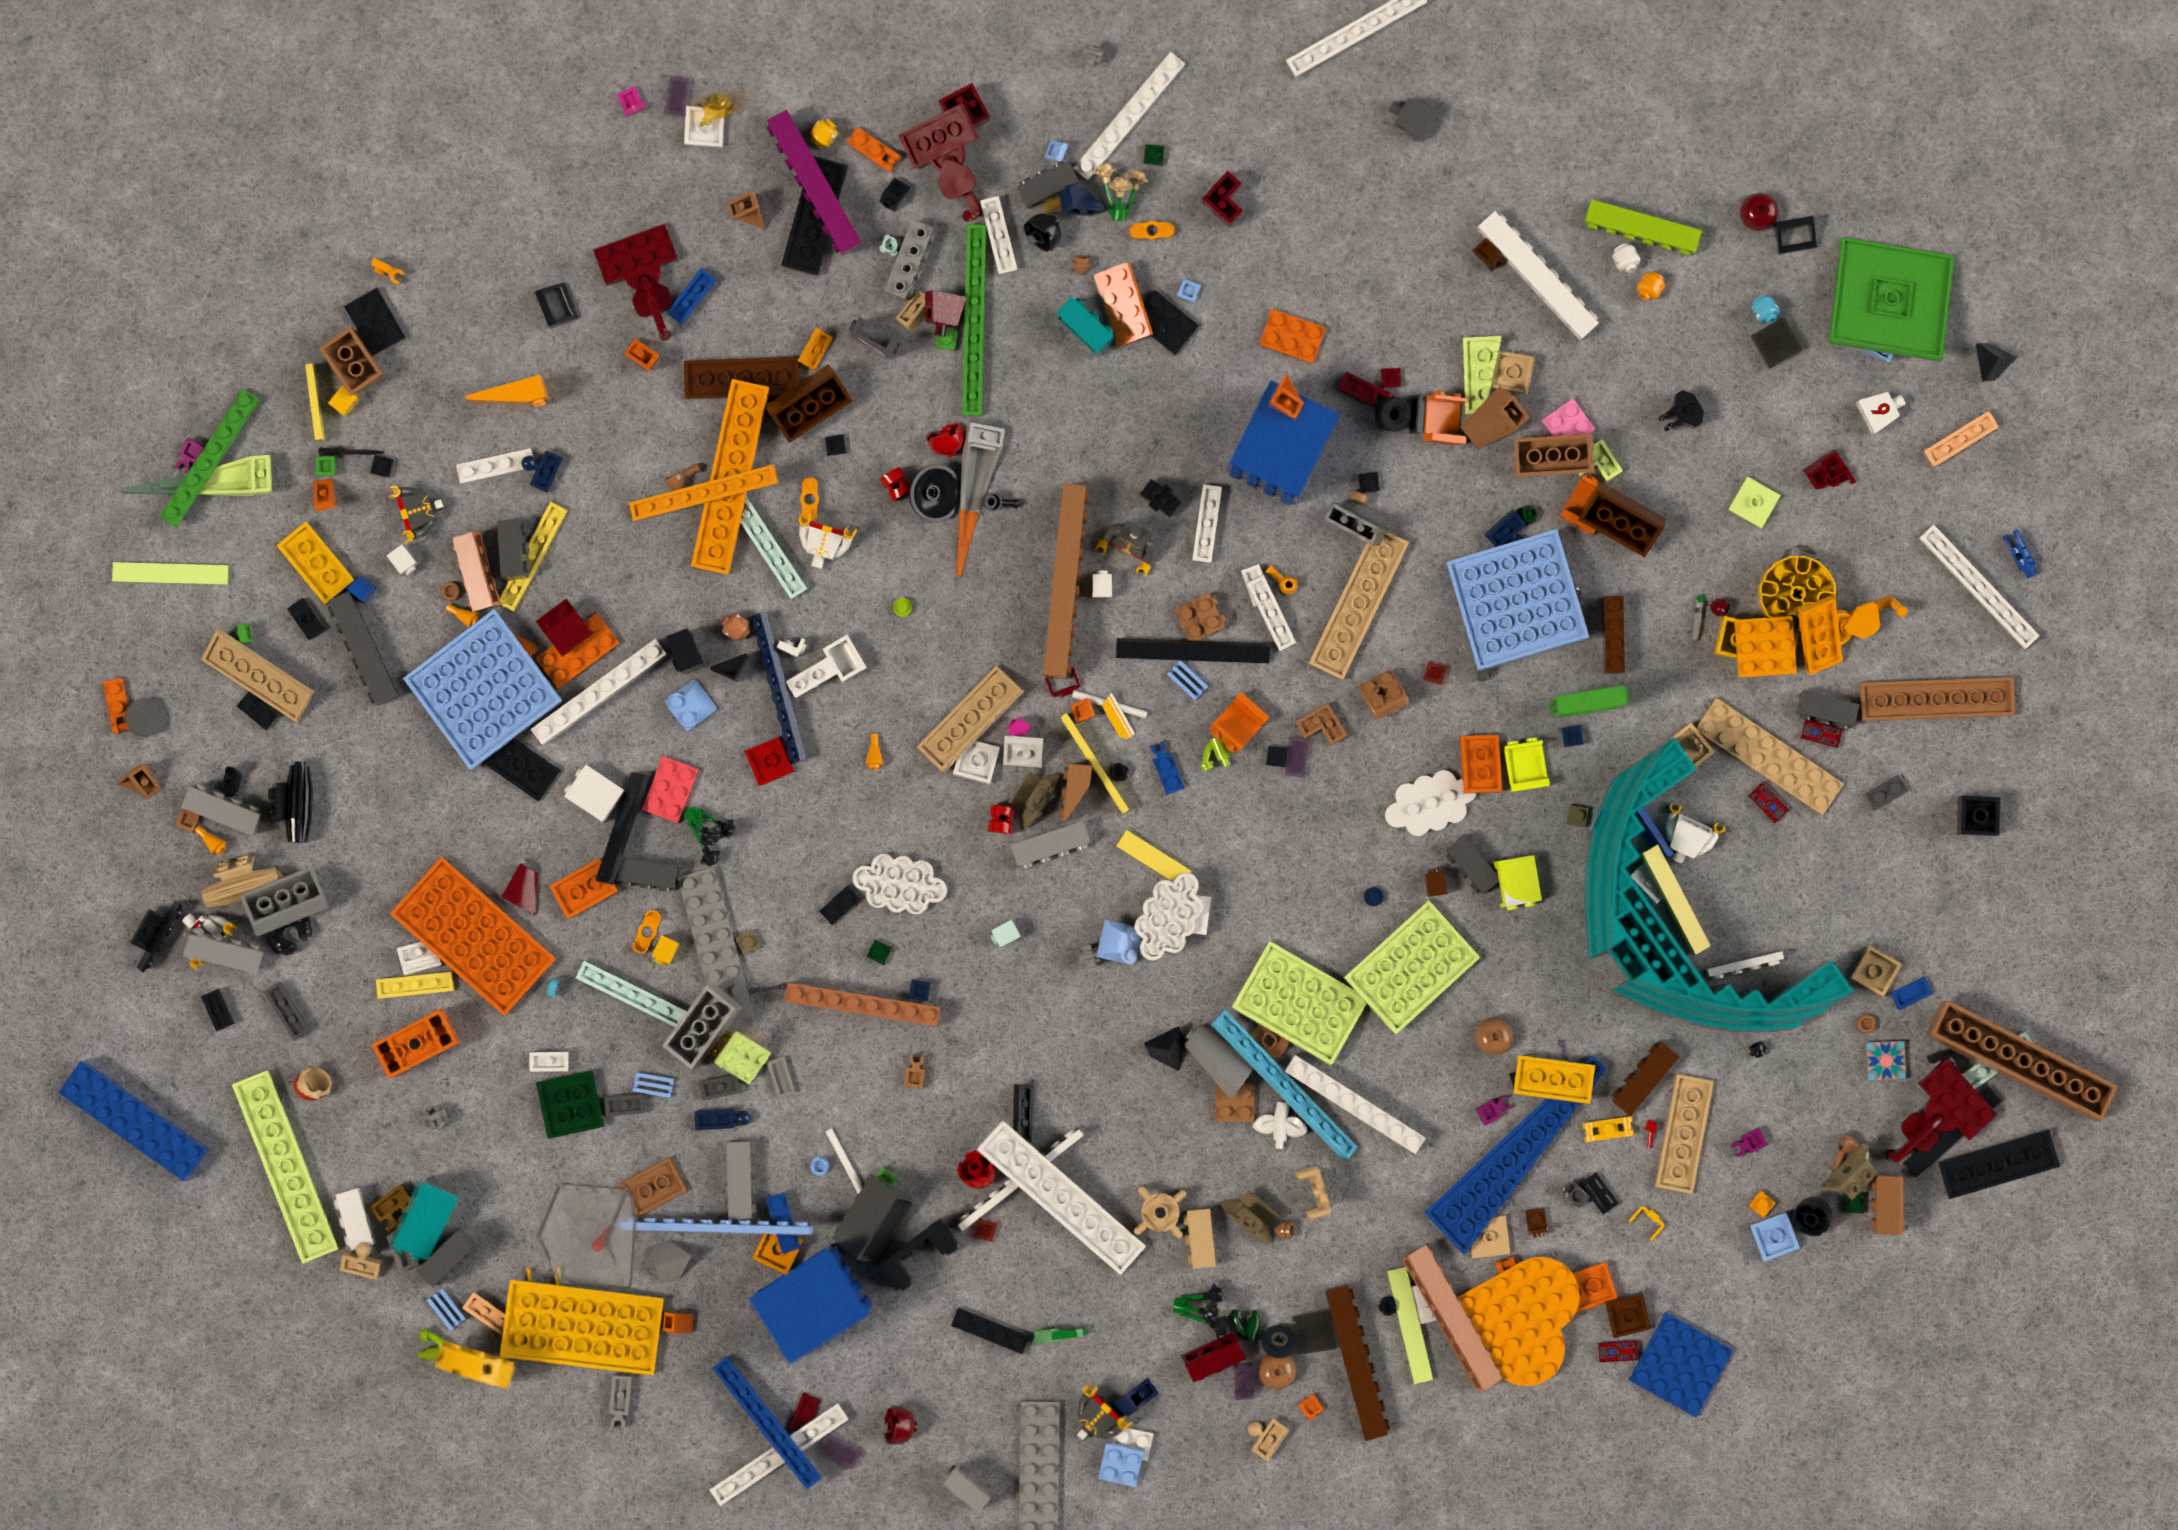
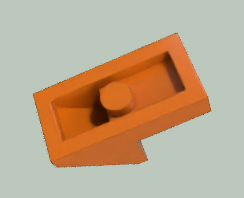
M634 339L624 353L625 356L639 364L646 371L651 369L660 356L636 339Z
M332 478L313 482L315 511L327 510L337 506Z

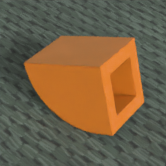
M664 1312L662 1331L692 1333L694 1314Z

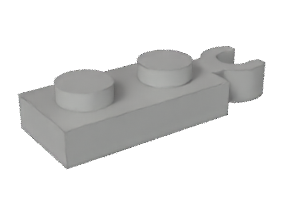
M612 1375L609 1414L615 1415L610 1423L611 1428H614L615 1421L617 1420L622 1423L621 1429L625 1428L626 1421L623 1415H629L632 1376Z

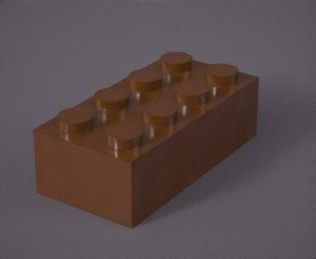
M828 364L765 405V408L786 440L790 443L853 402L834 370Z
M1599 481L1582 507L1578 520L1645 558L1663 531L1666 518Z

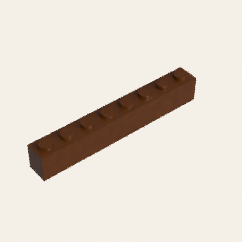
M1346 1284L1327 1289L1325 1293L1364 1439L1369 1441L1387 1436V1430H1390L1388 1419L1383 1418L1382 1412L1385 1411L1383 1400L1378 1399L1377 1393L1380 1392L1378 1382L1373 1381L1372 1374H1375L1373 1363L1368 1362L1367 1355H1370L1368 1344H1364L1362 1340L1365 1333L1363 1326L1358 1325L1357 1318L1360 1317L1358 1307L1353 1306L1352 1299H1355L1353 1288H1349Z

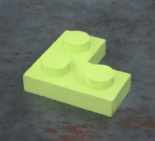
M1603 439L1595 443V466L1607 482L1623 472Z

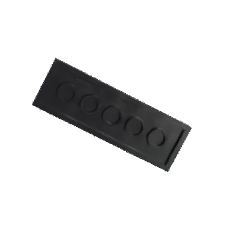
M813 156L839 201L848 165ZM802 187L781 267L819 276L829 236L827 237L822 228L825 225L822 219L818 220L813 212L815 206L812 202H807L803 194L806 190Z
M2048 1129L1937 1162L1948 1199L2060 1167Z

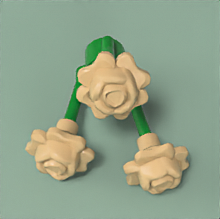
M1101 164L1094 174L1102 177L1103 183L1106 185L1111 220L1126 221L1127 215H1130L1135 191L1138 190L1139 185L1148 183V180L1145 179V173L1132 170L1131 174H1126V177L1129 178L1132 184L1128 183L1125 177H1116L1111 182L1110 176L1117 169L1112 168L1111 164ZM1110 188L1116 191V196L1118 197L1117 204H1114V207ZM1132 188L1125 208V205L1122 204L1124 191Z

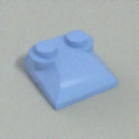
M693 679L664 701L687 732L718 709L696 679Z
M1104 920L1096 957L1133 965L1138 959L1142 938L1137 935L1134 926Z

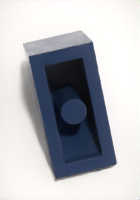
M1070 184L1059 192L1062 214L1094 216L1104 210V206L1086 187Z
M1146 1378L1121 1395L1112 1404L1122 1418L1139 1410L1154 1398L1158 1392L1150 1380Z

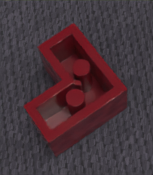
M973 83L938 100L943 112L963 103L974 128L991 120Z
M1227 170L1205 194L1201 202L1230 228L1243 213V210L1230 199L1239 190L1242 183Z

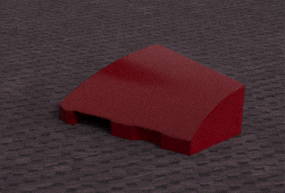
M1835 449L1803 469V472L1816 490L1827 486L1836 487L1839 486V483L1848 480L1850 484L1856 483L1853 475Z
M520 863L501 897L535 915L538 873Z

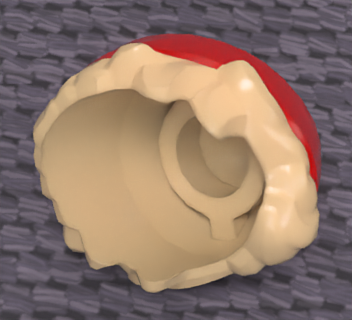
M316 1065L312 1068L305 1067L294 1080L295 1092L302 1099L309 1101L318 1100L330 1093L331 1077Z

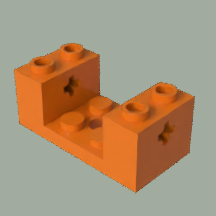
M439 1009L371 1045L388 1078L392 1079L423 1061L459 1045L461 1041L445 1009ZM413 1038H417L420 1041V1047L416 1050L410 1047V1041Z

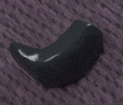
M226 766L220 791L226 796H235L242 780L241 772L234 767Z
M1941 1051L1927 1056L1929 1063H1936L1948 1058L1957 1068L1955 1056L1950 1052Z

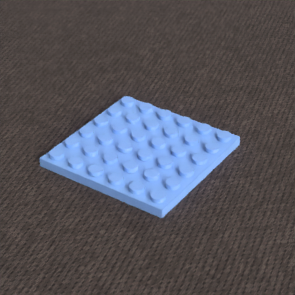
M1557 529L1447 562L1478 671L1589 639Z
M493 609L403 678L470 770L476 768L563 701L496 609Z

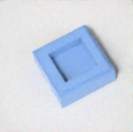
M1051 140L1044 158L1055 162L1062 161L1068 145L1064 142Z
M1183 278L1176 297L1195 303L1201 285Z

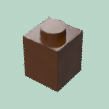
M1439 868L1429 869L1428 874H1424L1427 897L1448 894L1445 872H1440Z

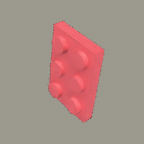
M662 756L642 810L679 823L698 769Z

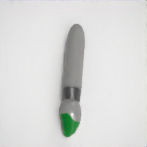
M1702 594L1695 601L1696 609L1692 632L1694 641H1697L1700 636L1702 608L1704 606Z

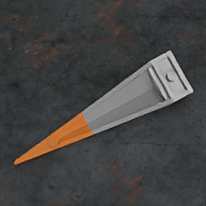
M972 422L967 423L962 454L957 556L958 577L962 575L983 498L1002 450L1005 429Z

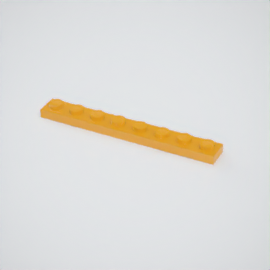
M769 465L629 502L632 519L636 522L779 484L775 465Z

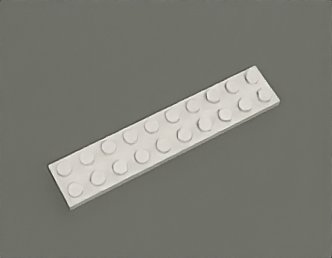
M1003 1120L977 1147V1150L1120 1275L1146 1247L1144 1243Z

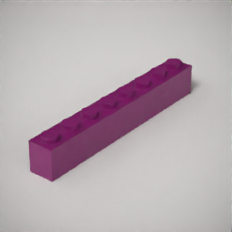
M787 109L768 119L767 123L769 126L766 127L771 137H776L778 143L775 145L780 154L785 153L787 159L784 161L789 170L794 169L796 173L794 179L798 186L803 185L806 190L803 194L807 202H812L815 206L813 212L818 220L822 219L825 225L822 228L827 237L831 235L834 242L831 244L836 253L840 252L844 256L862 246L861 240Z

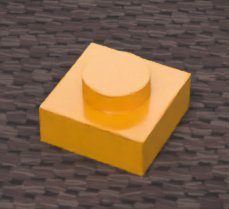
M1759 1191L1748 1206L1764 1218L1775 1205V1202L1762 1191Z

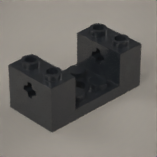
M941 1218L878 1266L896 1292L899 1289L902 1292L912 1284L911 1280L913 1278L900 1259L905 1261L913 1254L912 1250L915 1247L918 1249L922 1248L928 1243L927 1238L931 1240L942 1256L944 1254L949 1256L957 1250L958 1247L956 1245L959 1242Z

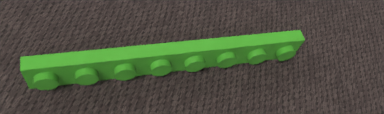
M242 389L159 516L162 520L175 528L178 527L260 401L259 398Z

